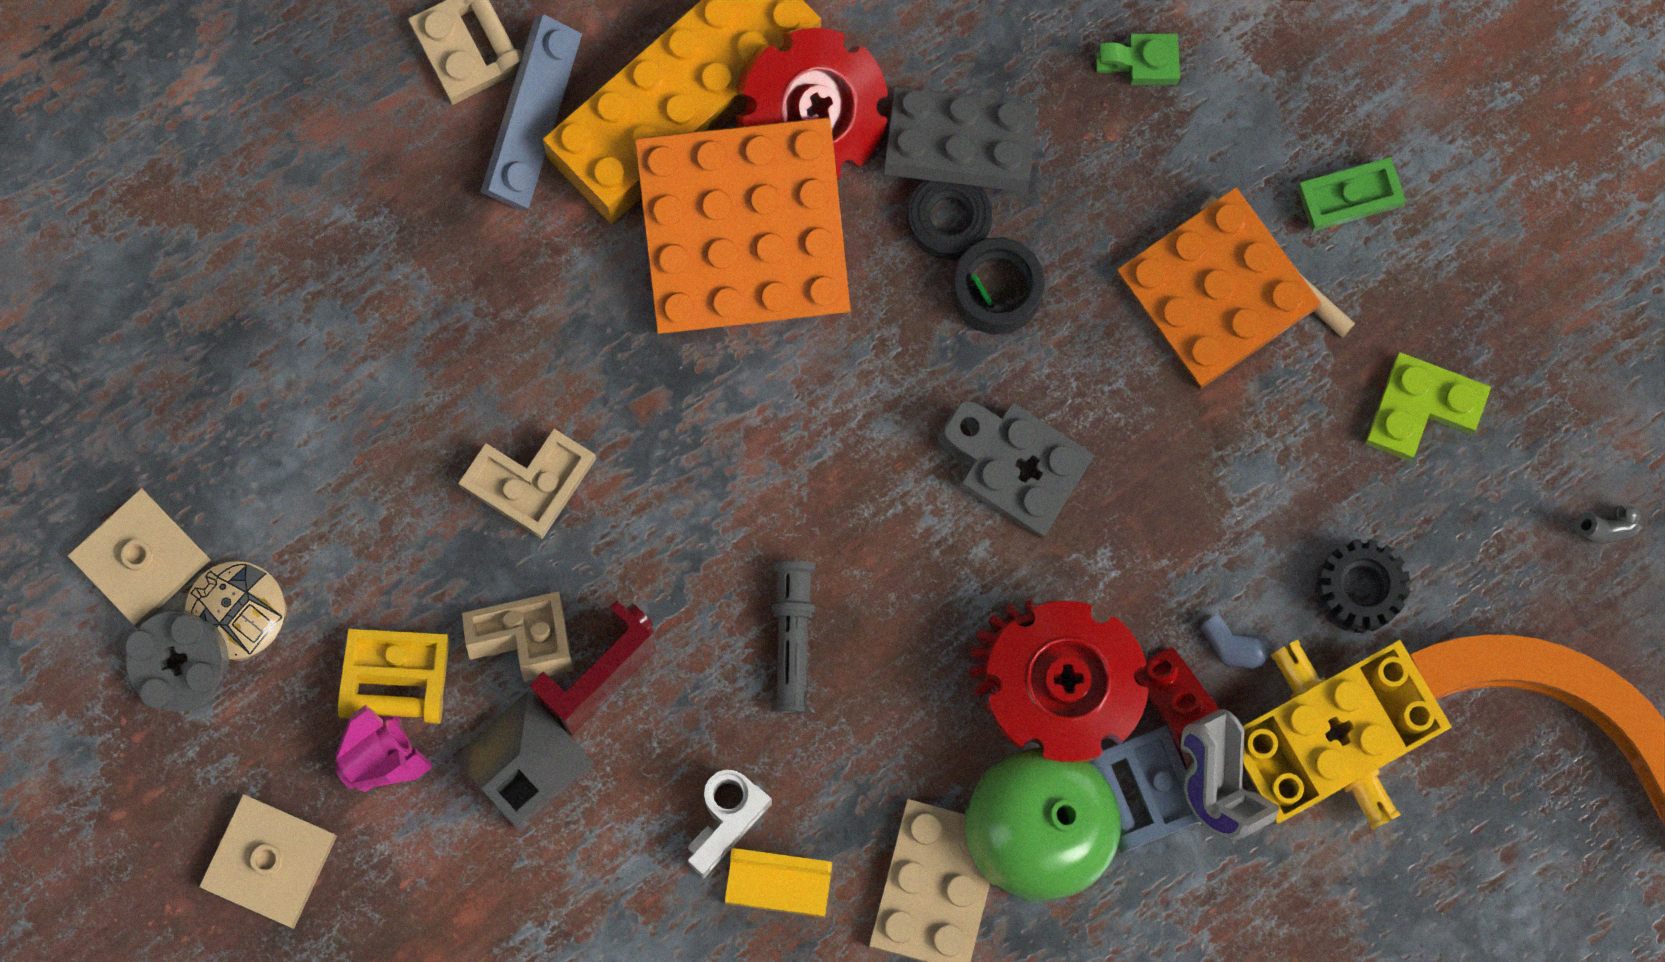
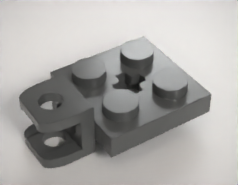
M964 401L958 408L952 411L936 437L937 443L943 451L968 468L970 467L959 485L961 488L1040 539L1046 536L1095 456L1014 402L1008 406L1000 418L977 403ZM960 425H964L969 429L970 436L962 433ZM1030 458L1036 462L1035 469L1039 472V477L1037 480L1029 478L1024 483L1018 479L1020 469L1015 464L1018 459L1026 462Z

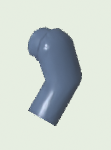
M1220 614L1199 626L1219 659L1226 665L1253 669L1262 666L1271 657L1273 649L1266 637L1262 635H1256L1255 637L1233 635Z

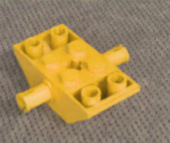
M1295 640L1289 643L1286 648L1284 646L1270 655L1275 660L1294 694L1290 696L1291 700L1243 726V768L1258 794L1279 806L1275 819L1276 825L1344 789L1346 793L1352 792L1373 831L1401 815L1394 807L1377 777L1380 774L1379 769L1449 730L1452 726L1401 640L1328 680L1325 677H1318L1301 648V643L1299 640ZM1330 725L1341 730L1344 736L1341 739L1342 744L1338 740L1329 742L1325 734L1331 729Z

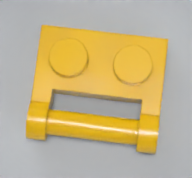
M348 629L338 700L339 718L349 719L353 713L367 705L380 716L424 718V723L440 724L449 652L448 635ZM359 683L426 687L425 698L358 694Z

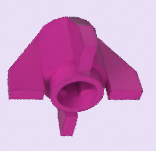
M364 705L349 717L336 751L338 763L335 765L338 777L348 788L354 789L356 787L363 792H367L377 786L416 780L432 768L431 761L416 748L412 750L410 740L398 726L400 725L399 717L377 715L367 705Z

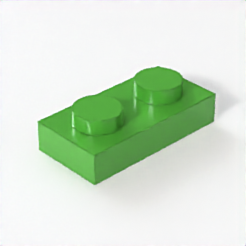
M1391 157L1300 182L1297 187L1312 232L1403 207L1406 202Z

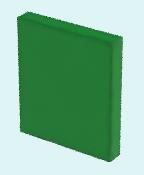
M976 273L971 275L989 306L993 305L994 303Z

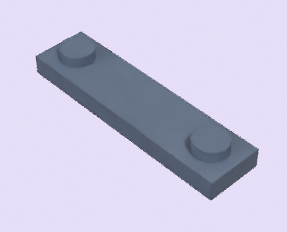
M544 14L534 18L480 191L520 211L529 209L546 154L542 139L554 128L582 37V33Z

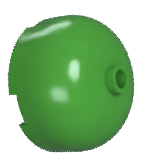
M1040 747L1019 751L998 761L987 769L979 778L980 781L973 792L969 808L965 810L964 820L969 852L983 876L992 885L997 884L1008 893L1023 898V901L1034 903L1060 900L1075 895L1095 883L1111 864L1118 848L1121 833V816L1118 802L1113 789L1103 774L1090 762L1068 763L1045 759L1042 756L1043 750ZM1065 811L1069 821L1060 823L1057 819V814Z

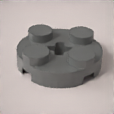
M187 611L163 612L147 619L137 631L128 637L125 645L128 677L134 690L141 696V699L148 707L161 708L168 711L189 710L207 703L217 693L218 690L216 688L221 683L222 675H226L229 656L222 634L211 622L204 621L199 616L193 615L194 613ZM173 647L177 653H186L188 662L181 665L182 674L177 675L174 669H169L167 665V659L170 657L169 651Z

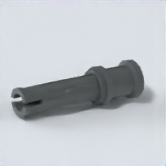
M778 561L772 563V571L777 574L776 603L771 605V613L773 618L778 619L777 706L775 707V712L808 713V707H806L808 620L813 619V615L816 614V606L811 604V574L816 572L817 564L812 562Z

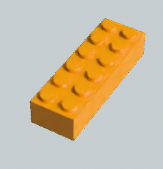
M701 0L542 139L547 159L612 225L642 198L635 138L720 129L747 105L746 98L743 95L737 94L736 89L740 75L754 52L763 44L774 45L777 50L780 49L783 45V33L785 31L801 27L821 28V18L803 0Z

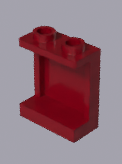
M616 600L609 607L614 624L624 634L566 692L544 671L529 685L536 700L571 735L656 652L653 639L655 631L651 628L653 623L633 603L625 608Z

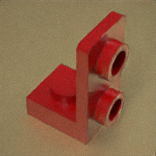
M1170 647L1147 659L1146 666L1143 670L1134 673V678L1140 686L1148 688V699L1168 725L1177 751L1187 770L1194 763V759L1190 753H1185L1181 749L1183 729L1188 724L1220 709L1176 649Z

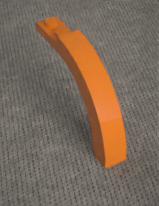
M1516 635L1461 637L1433 644L1410 654L1411 659L1436 700L1471 689L1487 687L1513 688L1548 696L1582 713L1598 725L1625 755L1665 827V719L1649 700L1616 672L1591 657L1563 645Z

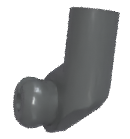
M1620 505L1614 510V521L1605 520L1591 513H1583L1577 518L1575 529L1580 536L1598 544L1632 539L1642 528L1641 525H1638L1641 512L1636 507L1627 506L1625 508Z

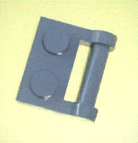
M1167 725L1106 749L1099 759L1090 762L1103 774L1116 796L1121 816V833L1118 844L1121 854L1200 822L1187 803L1184 791L1186 769ZM1124 760L1151 822L1150 825L1140 829L1136 826L1112 768V765Z

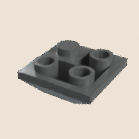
M529 691L453 757L520 833L595 766L594 762Z

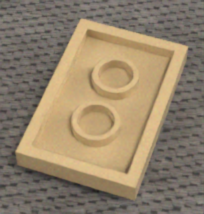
M910 799L907 800L869 948L921 962H971L990 882L977 868L969 852L965 836V814Z

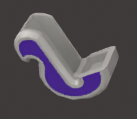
M1222 709L1216 710L1188 724L1182 732L1181 749L1185 753L1192 755L1194 763L1185 772L1184 791L1187 803L1196 818L1215 834L1234 841L1244 838L1274 822L1279 806L1260 794L1246 791L1242 787L1244 728L1239 719L1230 711Z

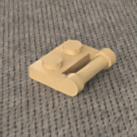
M446 0L408 18L414 34L452 105L517 74L523 53L519 49L515 50L489 0ZM472 10L498 57L496 62L486 66L461 18L462 15Z

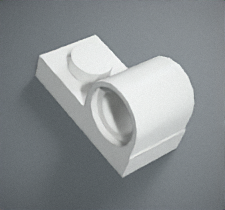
M734 770L717 772L710 777L705 785L704 797L707 810L720 823V826L715 831L707 826L688 847L693 853L688 860L689 866L702 878H705L731 848L772 805V799L762 789ZM732 784L740 788L743 793V799L737 807L723 809L714 801L715 793L722 785Z

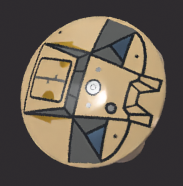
M233 561L214 566L197 579L188 594L185 611L194 613L193 615H197L204 621H209L216 626L225 640L229 659L244 661L263 651L274 641L283 625L287 606L280 586L267 571L251 563Z

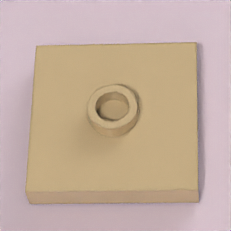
M142 488L68 555L136 628H139L143 622L151 617L211 561Z
M243 794L199 887L294 929L337 836Z

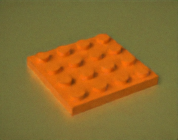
M830 117L635 138L658 334L851 312Z

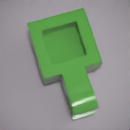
M1130 34L1128 47L1120 43H1101L1099 45V52L1095 54L1097 73L1129 72L1130 85H1177L1180 80L1178 34Z

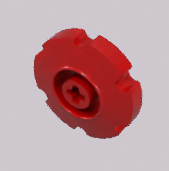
M815 27L791 29L783 33L784 41L780 49L777 50L774 45L763 44L746 63L740 75L736 92L746 98L747 108L743 113L736 115L737 127L830 117L837 179H840L842 164L847 161L851 165L861 166L873 154L883 136L887 118L878 114L876 106L881 98L888 95L886 82L879 65L865 47L852 46L849 50L845 49V35L843 33ZM810 97H816L818 101L812 106L814 114H809L806 110L812 105Z
M1055 601L1033 608L1031 613L1033 624L1031 626L1023 627L1013 621L1004 629L992 649L985 676L988 679L995 680L999 685V692L990 695L987 704L998 729L1012 745L1022 749L1025 744L1033 742L1042 748V756L1045 759L1068 763H1085L1100 758L1103 753L1101 740L1110 738L1117 744H1121L1127 739L1143 714L1149 690L1147 687L1137 684L1134 678V673L1143 670L1146 666L1143 651L1134 635L1119 619L1112 616L1107 622L1099 623L1092 618V606L1090 604L1078 601ZM1062 672H1068L1069 679L1079 683L1075 685L1071 694L1065 693L1063 685H1055L1054 683L1058 681Z

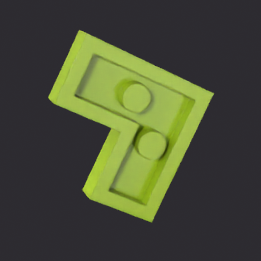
M1399 352L1395 358L1365 445L1411 462L1417 451L1428 419L1472 435L1477 429L1491 386Z

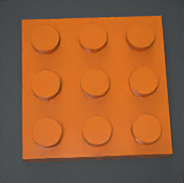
M1237 187L1117 269L1119 277L1200 389L1321 306L1320 300Z

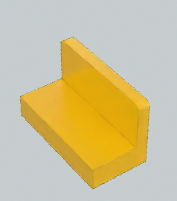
M731 848L725 904L825 918L833 862Z

